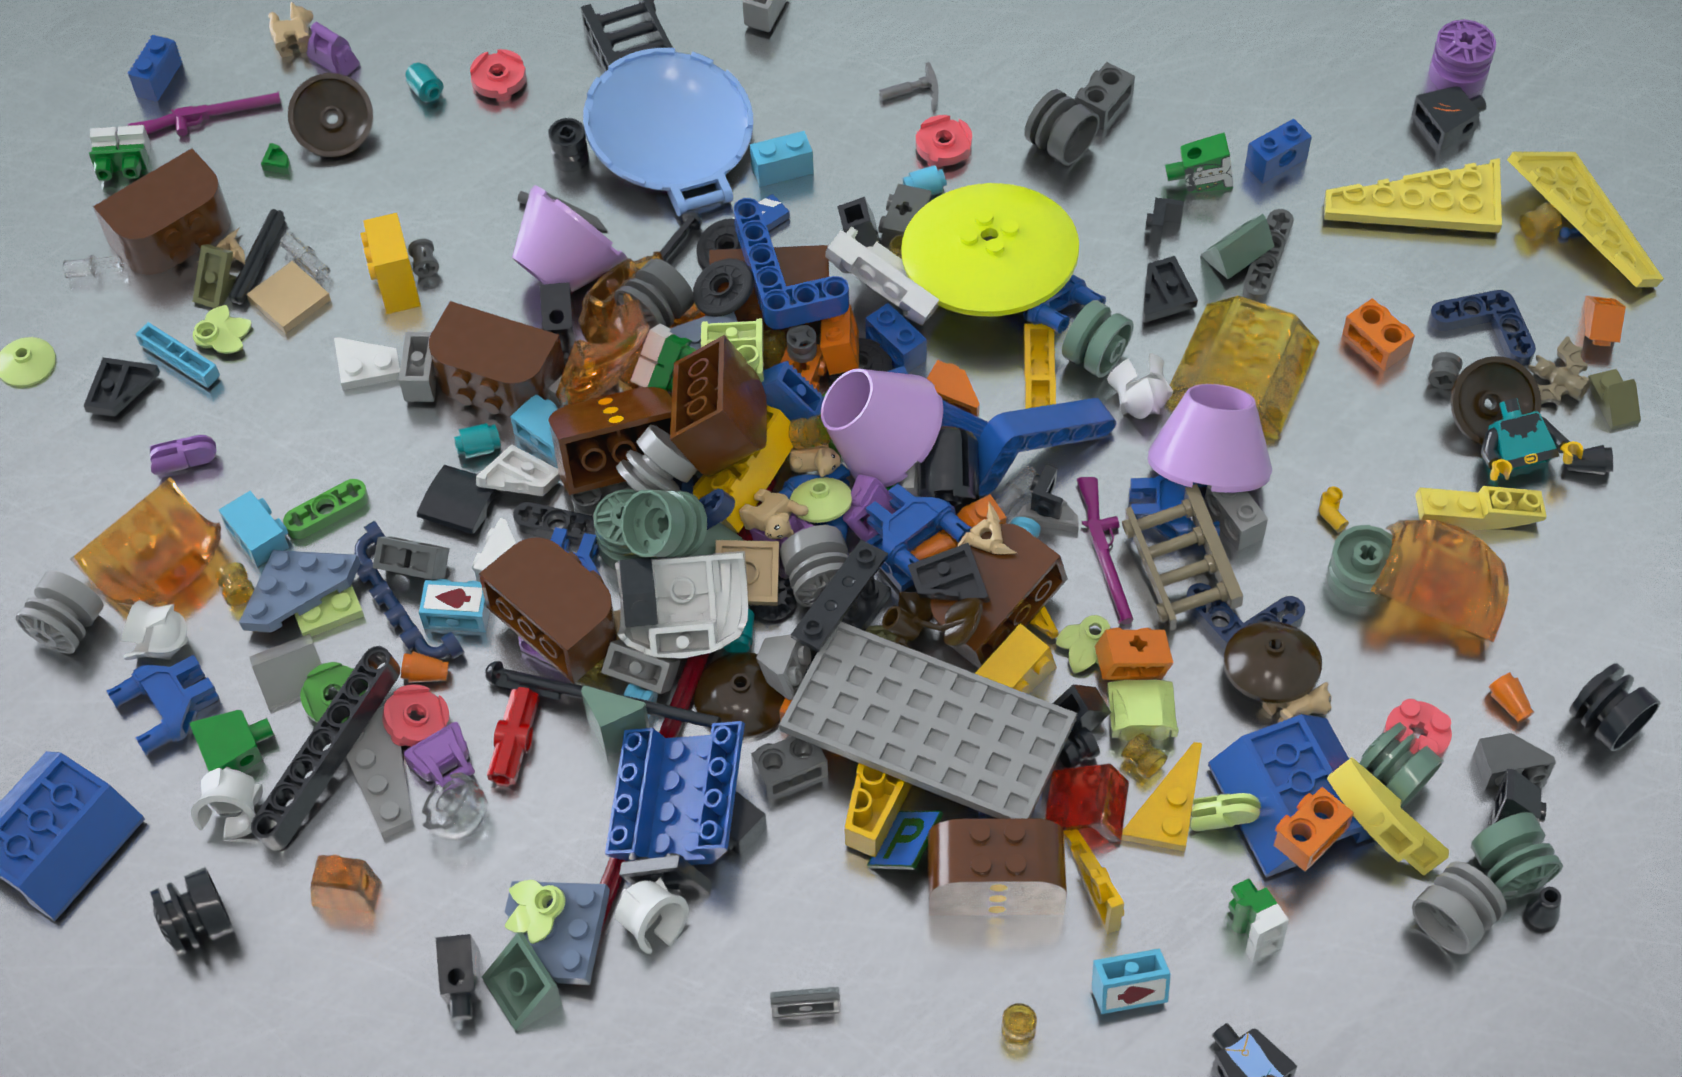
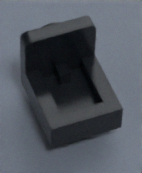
M1155 197L1153 213H1147L1145 230L1151 231L1149 243L1161 244L1164 222L1181 223L1184 201Z
M1046 464L1041 475L1036 474L1030 487V491H1032L1030 510L1036 511L1043 517L1060 519L1063 498L1052 494L1056 486L1058 468Z

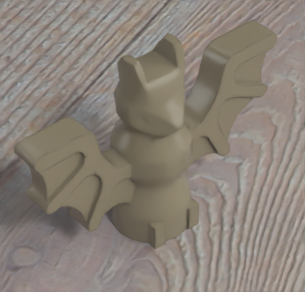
M1568 336L1557 347V356L1563 360L1566 367H1557L1555 363L1539 355L1535 358L1538 363L1535 366H1528L1530 372L1537 374L1541 379L1549 380L1551 383L1550 385H1538L1541 405L1546 402L1560 405L1561 397L1564 394H1568L1580 401L1591 384L1589 378L1579 376L1582 371H1587L1588 364L1581 358L1583 348L1574 345Z

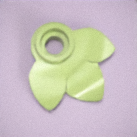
M227 305L219 306L210 310L206 314L205 320L195 325L193 340L196 345L202 348L212 347L217 352L224 354L235 353L243 349L240 339L248 334L252 323L248 319L230 317Z
M1091 615L1086 617L1081 624L1068 625L1059 633L1056 645L1063 649H1069V664L1074 674L1088 669L1095 662L1099 666L1095 645L1104 631L1111 629L1110 624L1105 618ZM1091 626H1098L1101 629V633L1092 635L1089 632V628Z
M525 880L509 888V892L519 905L509 917L505 928L515 933H527L531 944L540 942L549 935L553 927L554 918L563 911L565 895L556 886H542L535 880ZM553 899L552 904L547 908L548 901Z

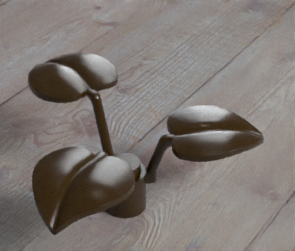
M899 592L898 606H892L887 610L882 619V626L897 636L895 640L897 644L908 648L910 647L906 641L916 639L920 631L924 630V627L945 632L944 642L951 647H958L965 644L976 631L983 611V602L978 598H965L957 601L947 610L945 624L938 625L930 622L934 616L931 610V599L920 598L917 592Z

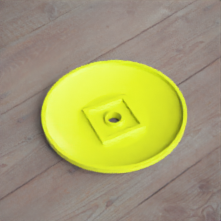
M1003 183L975 184L946 192L927 203L915 214L909 222L902 239V262L907 277L939 299L936 305L965 315L1004 316L1026 311L1044 303L1067 284L1077 266L1079 239L1072 219L1061 206L1047 196L1017 185ZM985 237H995L989 241L984 240Z

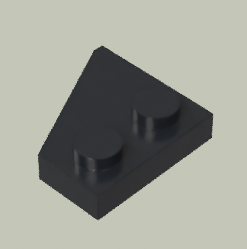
M1175 256L1147 264L1143 308L1144 322L1197 307L1198 299Z
M103 357L83 405L86 412L116 416L159 376L160 370L158 365Z
M969 542L908 565L920 598L955 601L965 598H978L983 603L990 601Z
M668 853L664 857L659 858L639 857L635 861L621 862L620 876L632 885L644 880L656 882L661 877L665 887L671 892H679L680 885L694 886L699 890L700 894L707 895L711 892L712 881L679 854Z

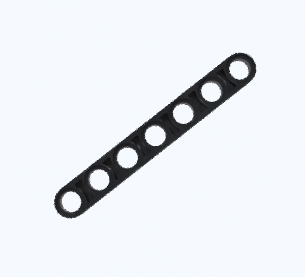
M373 646L364 653L253 818L251 831L268 849L280 850L289 843L400 675V666L385 647ZM349 716V718L345 722L341 723L346 717ZM331 744L328 749L323 751L326 745ZM312 771V774L309 777L305 778V776ZM294 798L293 802L290 805L286 806L287 803ZM275 826L274 830L270 834H267L268 831Z

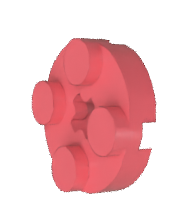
M497 49L498 53L489 55L488 52L479 55L471 64L470 74L474 90L485 97L496 98V100L502 102L509 100L512 94H515L523 87L527 75L523 60L518 54L510 50ZM501 71L503 72V74L500 76H493V73L498 74Z
M949 115L933 116L926 119L921 124V129L916 133L917 152L924 160L928 161L929 166L935 165L937 168L953 165L968 159L971 154L972 131L967 123L961 119L957 122L950 120ZM939 138H944L945 140L950 141L947 143H941L939 142Z
M406 685L395 690L393 695L387 699L382 713L384 728L391 736L392 742L398 746H414L446 727L449 720V709L445 700L440 695L437 697L435 694L430 693V688L423 685ZM411 711H417V714L424 716V718H421L420 721H415L409 718Z
M1415 699L1404 700L1401 705L1395 707L1390 712L1385 723L1384 733L1401 722L1407 728L1399 742H1402L1409 735L1413 734L1411 728L1418 727L1426 733V736L1420 735L1416 739L1415 744L1410 750L1413 754L1426 746L1440 758L1446 753L1452 738L1451 719L1447 714L1429 703L1416 701Z

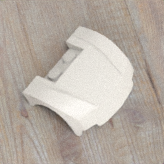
M853 227L847 233L840 230L828 246L825 257L842 273L854 275L875 293L901 308L904 317L923 325L938 308L939 305L936 304L939 299L908 278L902 259L877 241L873 247H865L855 240L858 230Z
M745 551L651 559L658 624L625 627L619 561L615 563L621 614L620 628L617 635L628 647L654 657L688 658L714 652L741 636L748 620Z

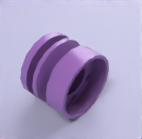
M1463 19L1445 24L1438 32L1429 67L1431 82L1439 90L1454 86L1461 87L1466 95H1472L1481 90L1486 84L1490 64L1495 53L1496 39L1494 34L1485 25L1477 21Z

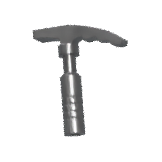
M925 63L927 77H921L918 81L912 83L908 81L879 90L881 101L910 93L916 88L921 87L924 89L930 87L932 94L931 106L933 110H936L938 104V82L931 63Z

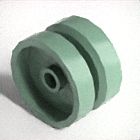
M1092 300L1080 311L1071 324L1062 345V355L1075 365L1084 363V368L1087 372L1102 378L1114 368L1125 352L1133 333L1134 323L1131 319L1120 313L1111 315L1110 307L1098 300Z
M1371 525L1353 526L1343 531L1335 540L1326 573L1330 589L1336 597L1347 604L1358 607L1375 606L1386 601L1394 591L1402 565L1403 554L1400 544L1393 535L1384 529Z

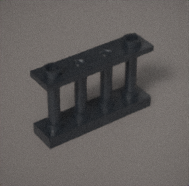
M638 0V4L603 15L600 13L596 14L591 4L581 7L583 26L605 71L608 70V66L628 54L652 48H673L656 15L653 0ZM643 14L646 23L612 34L610 32L605 33L604 31L606 25ZM652 33L656 40L655 42L621 53L619 51L614 52L613 50L614 44Z
M860 540L793 630L791 638L809 647L811 663L840 622L865 631L892 595L891 587L874 579L875 574L888 558L887 552ZM811 663L808 665V667H807V669H806V672H805V674H804V677H805V675H806V673H807V671H808V669H809Z

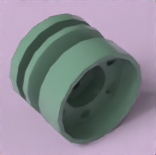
M633 489L618 490L606 495L598 503L593 514L599 553L604 563L616 570L615 563L619 560L646 558L633 553L628 548L621 532V516L624 506L630 497L637 493Z
M640 490L632 495L624 506L621 516V532L628 548L641 557H687L697 552L704 542L707 532V516L703 504L698 498L686 491Z
M1401 722L1389 731L1382 733L1362 755L1360 764L1369 772L1373 771L1372 775L1380 782L1383 780L1387 783L1386 787L1401 799L1400 808H1403L1435 775L1444 760L1428 746L1413 754L1410 750L1417 739L1414 734L1399 742L1407 730Z
M1524 812L1504 818L1484 829L1471 842L1470 847L1478 862L1484 869H1491L1487 877L1498 887L1504 899L1517 898L1533 892L1554 879L1563 868L1559 857L1554 855L1555 850L1550 843H1542L1546 834L1533 813Z

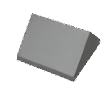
M310 634L249 656L251 666L269 711L301 699V688L307 680L308 674L322 664Z

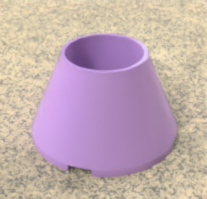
M534 185L531 188L512 259L543 284L569 282L571 292L573 293L625 263L628 259L621 250L618 252L611 246L613 242L560 200L551 199L546 195L547 191L539 186Z
M853 369L841 375L827 391L821 407V419L851 476L855 480L859 474L875 477L884 487H889L905 479L908 476L905 472L916 461L922 463L931 451L942 424L943 401L942 397L937 394L935 385L922 376Z
M1200 384L1190 387L1148 451L1147 459L1149 465L1161 476L1191 488L1193 487V482L1212 486V492L1236 493L1255 490L1266 485L1272 473V465L1255 399L1243 390L1226 385Z

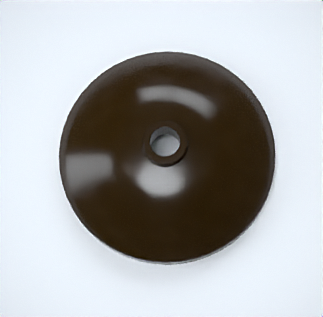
M337 73L315 75L298 86L290 99L288 106L290 130L303 148L317 156L336 158L348 155L357 150L367 140L372 130L374 113L370 98L359 83L345 75ZM331 115L338 117L337 122L334 124L328 122V118Z
M1501 356L1482 358L1469 364L1457 377L1451 392L1452 415L1460 431L1468 439L1482 446L1489 425L1503 420L1500 402L1517 398L1522 415L1535 411L1540 413V390L1533 375L1517 361ZM1486 399H1489L1492 403L1490 410L1485 407Z
M1263 621L1243 627L1230 638L1224 652V669L1230 682L1246 696L1266 703H1286L1305 696L1316 686L1321 675L1322 656L1313 639L1299 628L1282 622Z
M750 652L727 654L711 662L703 670L694 693L696 712L721 717V723L744 722L743 740L761 737L780 724L779 711L785 699L782 694L767 683L756 659L758 654ZM745 683L746 686L739 688L736 684Z

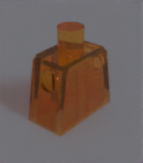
M319 855L310 886L312 907L375 914L382 881L368 863L362 859L345 858L339 855Z

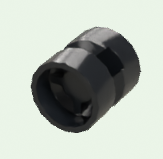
M562 118L555 121L548 130L553 163L558 169L566 172L582 169L589 160L583 124L573 118Z

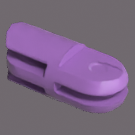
M195 435L151 445V472L154 475H161L206 464L216 456V442L207 435Z

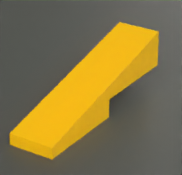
M1024 324L1025 409L1056 404L1054 330L1043 324Z

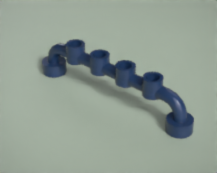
M375 520L364 526L367 533L360 537L354 546V554L358 555L361 561L357 575L363 584L368 581L371 582L373 588L369 592L377 605L386 604L389 610L384 612L392 627L401 626L404 632L399 636L407 649L411 651L415 648L420 654L436 659H442L449 655L456 659L464 654L463 648L452 632L440 638L443 643L438 647L428 645L379 571L373 568V562L366 553L367 548L372 543L375 546L377 545L378 537H385L384 533Z

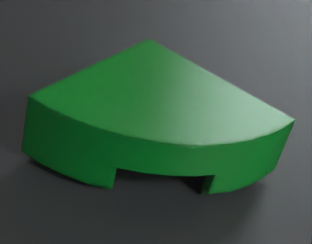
M270 143L261 162L263 171L290 175L291 163L289 157L279 145Z

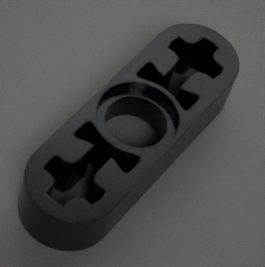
M532 502L521 503L513 511L517 530L525 534L551 539L554 530L549 528V524L555 519H561L566 522L562 529H567L566 539H569L570 544L580 546L584 536L581 531H585L587 527L592 529L587 534L596 535L594 517ZM529 514L533 515V518H529L527 521L522 519L527 518Z

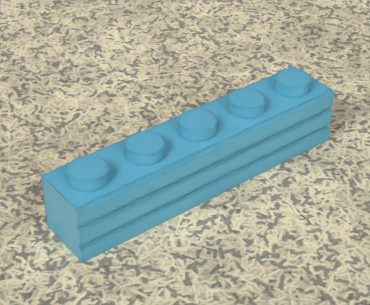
M149 322L135 334L142 347L207 388L220 376L216 364Z

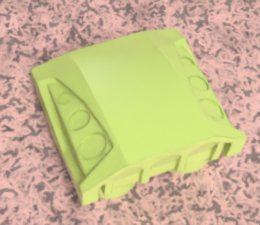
M762 318L746 322L708 324V321L701 322V347L725 335L747 360V364L755 370L760 381H764Z
M1120 680L1107 683L1112 738L1129 741L1139 737V735H1149L1152 739L1164 740L1170 734L1171 737L1178 736L1179 730L1175 714L1174 689L1171 681Z

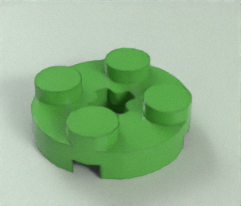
M328 662L317 666L308 674L307 680L301 688L300 698L302 706L310 719L318 723L332 700L327 701L325 699L329 695L328 689L335 687V690L339 691L353 671V668L351 669L338 662ZM349 716L346 717L341 723L345 722L349 718Z

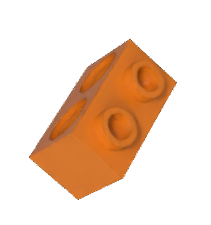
M1373 298L1346 316L1342 333L1383 371H1386L1410 353L1415 337L1407 325L1399 322L1385 306L1380 305Z
M850 304L848 311L844 314L821 320L820 349L829 375L859 369V329Z
M1323 787L1314 795L1308 793L1298 804V811L1292 817L1286 815L1275 828L1277 835L1274 846L1305 872L1349 828L1354 814L1353 811ZM1315 813H1324L1329 819H1321ZM1293 835H1302L1307 841H1298Z

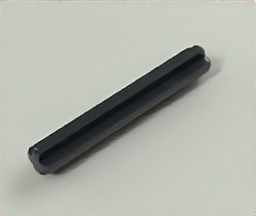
M271 209L245 260V265L243 264L228 294L232 303L242 305L245 302L247 293L250 292L284 223L285 216L281 210Z

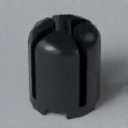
M942 426L940 428L938 437L927 457L922 463L917 461L918 497L939 498L949 502L952 506L963 503V507L979 500L978 440L972 432L951 426Z

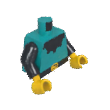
M1517 398L1499 403L1503 420L1489 425L1481 447V454L1489 469H1491L1490 479L1493 481L1498 479L1499 474H1503L1505 479L1508 480L1511 471L1549 462L1560 457L1559 453H1563V462L1565 464H1572V454L1576 455L1579 459H1582L1583 446L1575 441L1570 442L1545 417H1542L1538 411L1522 415Z

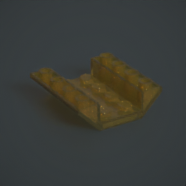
M1241 296L1209 303L1203 311L1172 378L1170 387L1174 392L1170 399L1180 402L1190 387L1200 384H1219L1243 390L1255 399L1263 431L1280 436L1317 352L1320 341L1295 314Z

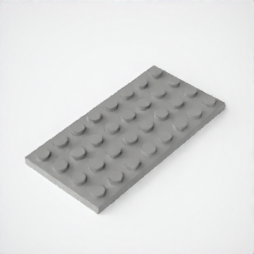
M840 622L820 651L817 652L779 724V730L995 818H1031L1073 728L1077 713Z

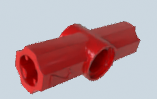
M518 687L511 690L504 718L497 722L495 728L494 751L488 768L487 778L499 786L508 787L516 783L523 755L529 752L532 744V724L540 698L539 694L531 691L530 688Z

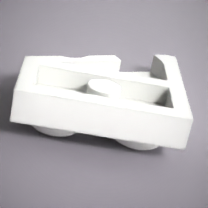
M340 337L334 338L343 390L399 379L400 363L396 348Z
M511 445L476 476V485L489 489L544 496L561 479L557 468Z

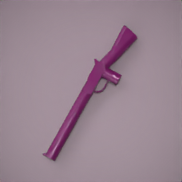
M277 91V93L212 105L187 106L175 110L172 109L171 114L158 119L128 123V126L144 125L148 135L175 124L177 135L186 136L188 134L187 127L198 125L203 120L210 119V116L281 104L279 91Z
M1079 477L1076 481L1087 506V521H1082L1081 524L1087 527L1091 543L1096 550L1120 618L1118 624H1130L1134 619L1109 552V547L1114 542L1112 529L1120 527L1118 517L1113 516L1100 519L1098 479L1096 477ZM1109 530L1112 538L1110 543H1107L1103 531Z

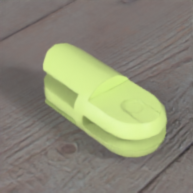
M1248 793L1194 798L1191 828L1193 831L1198 832L1254 822L1260 815V801L1257 797Z

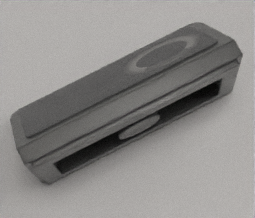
M839 987L770 993L771 1012L774 1017L841 1011Z

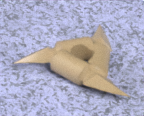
M238 228L221 240L216 247L233 251L232 261L239 260L245 265L244 249L241 248L235 239Z
M990 502L987 519H983L970 529V533L967 532L957 545L960 546L969 542V545L987 552L992 551V554L1017 553L1005 544H1002V531L999 524L1001 521ZM990 531L992 533L990 539L981 538L985 532Z

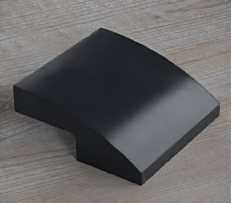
M444 464L426 491L417 510V517L474 534L486 519L487 507L500 490L479 487L476 485V476L478 474Z

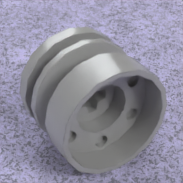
M650 425L637 440V444L644 452V455L630 450L626 454L629 461L622 460L616 467L620 475L636 492L640 490L681 491L673 478L687 483L697 471L694 465L670 440V435L654 425Z
M818 525L802 529L791 535L779 550L785 572L790 576V586L793 589L795 600L800 605L807 607L813 605L848 558V548L842 532L838 528L829 525Z
M48 571L45 572L34 588L36 598L31 597L26 600L24 608L19 610L15 620L19 627L37 642L55 651L70 654L75 652L79 641L85 637L86 631L84 627L93 625L103 610L104 604L92 589L79 580L62 572Z
M1459 861L1450 863L1444 869V872L1436 877L1434 885L1428 886L1416 898L1411 907L1417 923L1432 940L1446 950L1460 955L1469 953L1482 939L1484 931L1491 929L1507 910L1502 893L1490 878L1475 867Z

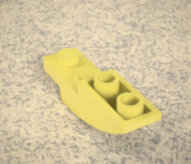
M1483 486L1479 492L1420 487L1415 493L1420 521L1443 522L1444 530L1501 529L1540 522L1547 518L1542 492L1538 490Z
M1353 757L1328 775L1327 780L1345 806L1354 812L1353 816L1398 863L1405 859L1425 876L1449 858V849L1400 808L1401 799Z

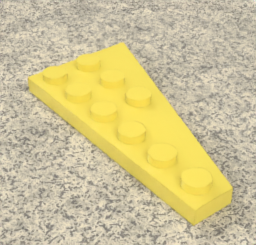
M1512 152L1507 161L1636 288L1657 287L1664 278L1576 152Z
M1500 158L1492 159L1489 164L1477 166L1476 163L1465 164L1464 168L1457 170L1443 168L1405 175L1402 180L1390 182L1389 179L1378 180L1375 185L1362 186L1355 184L1328 189L1324 197V220L1500 233L1502 227Z

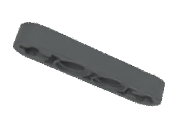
M1275 209L1267 217L1272 239L1280 247L1270 249L1253 261L1248 270L1243 287V296L1252 304H1260L1268 299L1290 238L1294 218L1285 209ZM1278 221L1283 222L1280 232L1275 231ZM1259 263H1267L1272 266V269L1270 271H1262L1257 265ZM1257 280L1262 281L1258 292L1253 291Z

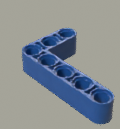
M742 198L735 203V230L745 262L752 270L754 277L753 287L764 322L768 327L783 329L840 316L848 311L849 284L843 277L831 276L786 286L758 201L752 198Z
M1099 398L1003 412L994 416L987 423L978 438L979 496L988 495L999 486L1019 452L1103 438L1114 430L1117 421Z

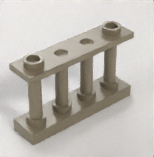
M1197 484L1193 485L1192 488H1185L1184 500H1181V504L1136 519L1132 507L1125 509V520L1122 521L1124 532L1128 539L1133 537L1159 604L1155 605L1161 623L1167 622L1170 631L1176 629L1177 618L1175 615L1202 605L1221 600V602L1227 601L1231 609L1242 606L1243 593ZM1183 516L1187 518L1192 517L1196 526L1192 528V532L1149 547L1147 546L1141 531ZM1196 543L1198 546H1204L1207 555L1204 556L1203 560L1160 575L1158 574L1153 558ZM1208 571L1210 574L1215 572L1219 582L1215 584V588L1170 603L1164 588L1165 586Z

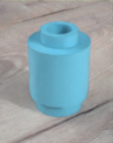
M935 165L910 172L907 177L902 178L903 185L930 190L931 196L943 193V186L947 185L943 170H937Z

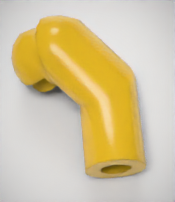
M1331 486L1321 495L1319 513L1339 533L1348 526L1349 521L1339 512L1340 500L1343 498L1342 491L1338 487Z

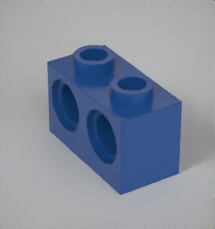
M889 303L865 318L866 339L880 343V347L891 357L892 365L895 368L904 366L909 373L927 361V339Z

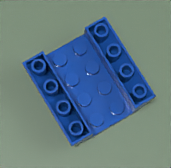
M1301 714L1241 736L1208 762V767L1222 794L1248 793L1257 797L1260 801V815L1257 820L1251 823L1239 824L1266 877L1297 866L1274 846L1277 835L1275 828L1286 815L1292 817L1298 811V804L1308 793L1314 795L1323 787L1342 802L1327 779L1328 775L1349 760V757L1327 718ZM1315 813L1321 819H1329L1324 813ZM1353 816L1349 828L1336 841L1353 835L1355 841L1359 843L1372 837ZM1293 835L1298 841H1307L1302 835Z
M742 721L712 723L711 735L665 738L654 728L624 730L605 855L621 860L635 861L639 857L659 858L664 857L668 853H675L683 856L691 865L713 864L728 850L745 723Z
M46 751L0 801V878L20 891L30 905L55 921L145 818L110 784L63 753Z

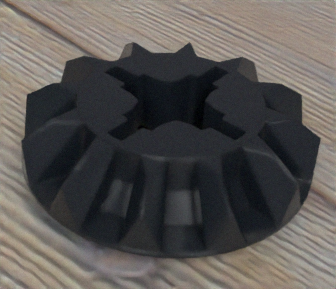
M778 575V606L748 605L754 615L765 620H778L786 617L793 611L797 601L790 586L789 578L785 580Z

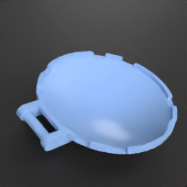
M675 48L641 50L611 63L607 71L600 77H596L587 92L583 109V125L588 143L593 152L607 168L621 178L642 187L667 191L678 216H682L689 210L717 202H732L733 193L725 175L739 163L746 153L753 131V111L746 91L730 71L722 70L713 64L714 60L695 52H692L691 55L675 52ZM712 183L717 188V191L689 199H684L681 193Z

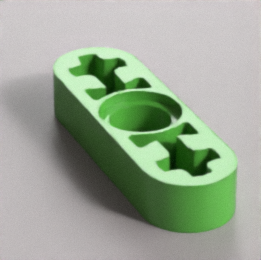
M349 479L289 510L283 518L288 535L294 539H304L363 508L369 499L366 486L361 480ZM354 491L358 496L353 498L349 493ZM338 498L341 499L343 505H339ZM324 504L334 505L333 511L328 514H320L318 509ZM309 513H313L315 518L314 520H312L311 516H309ZM299 520L303 525L298 527L294 522Z

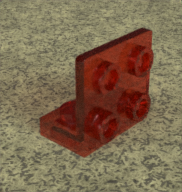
M1111 763L1055 770L1052 773L1045 820L1059 824L1064 831L1094 827L1108 842L1121 841L1129 781Z

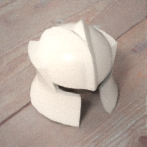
M1152 353L1148 355L1150 373L1137 381L1131 382L1138 375L1129 358L1120 363L1109 374L1107 381L1119 395L1120 412L1123 415L1129 413L1137 419H1143L1153 413L1159 415L1162 407L1173 395L1174 391L1164 378V360L1160 356Z
M138 600L132 605L124 626L121 641L137 643L133 652L124 654L123 659L133 660L151 657L170 660L187 643V624L184 617L174 611V604L154 607L142 600Z
M229 767L223 770L218 768L207 773L201 780L202 796L191 809V816L196 827L201 831L208 823L213 813L207 805L209 804L218 814L241 812L239 816L226 818L224 840L236 839L252 832L251 822L256 815L254 808L263 794L262 784H256L252 776Z
M661 877L656 882L644 880L633 884L628 889H623L622 897L615 912V919L635 936L639 947L645 953L651 955L653 950L645 938V933L661 915L662 920L655 928L654 933L671 947L682 932L688 919L689 908L686 900L681 896L669 893Z

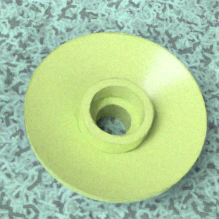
M25 337L9 343L0 352L1 380L14 387H29L40 383L51 374L55 367L56 354L53 347L47 341L36 337Z
M828 477L815 478L802 483L793 491L790 500L808 507L807 515L797 517L813 523L835 520L844 515L852 504L851 490L848 485L838 479Z

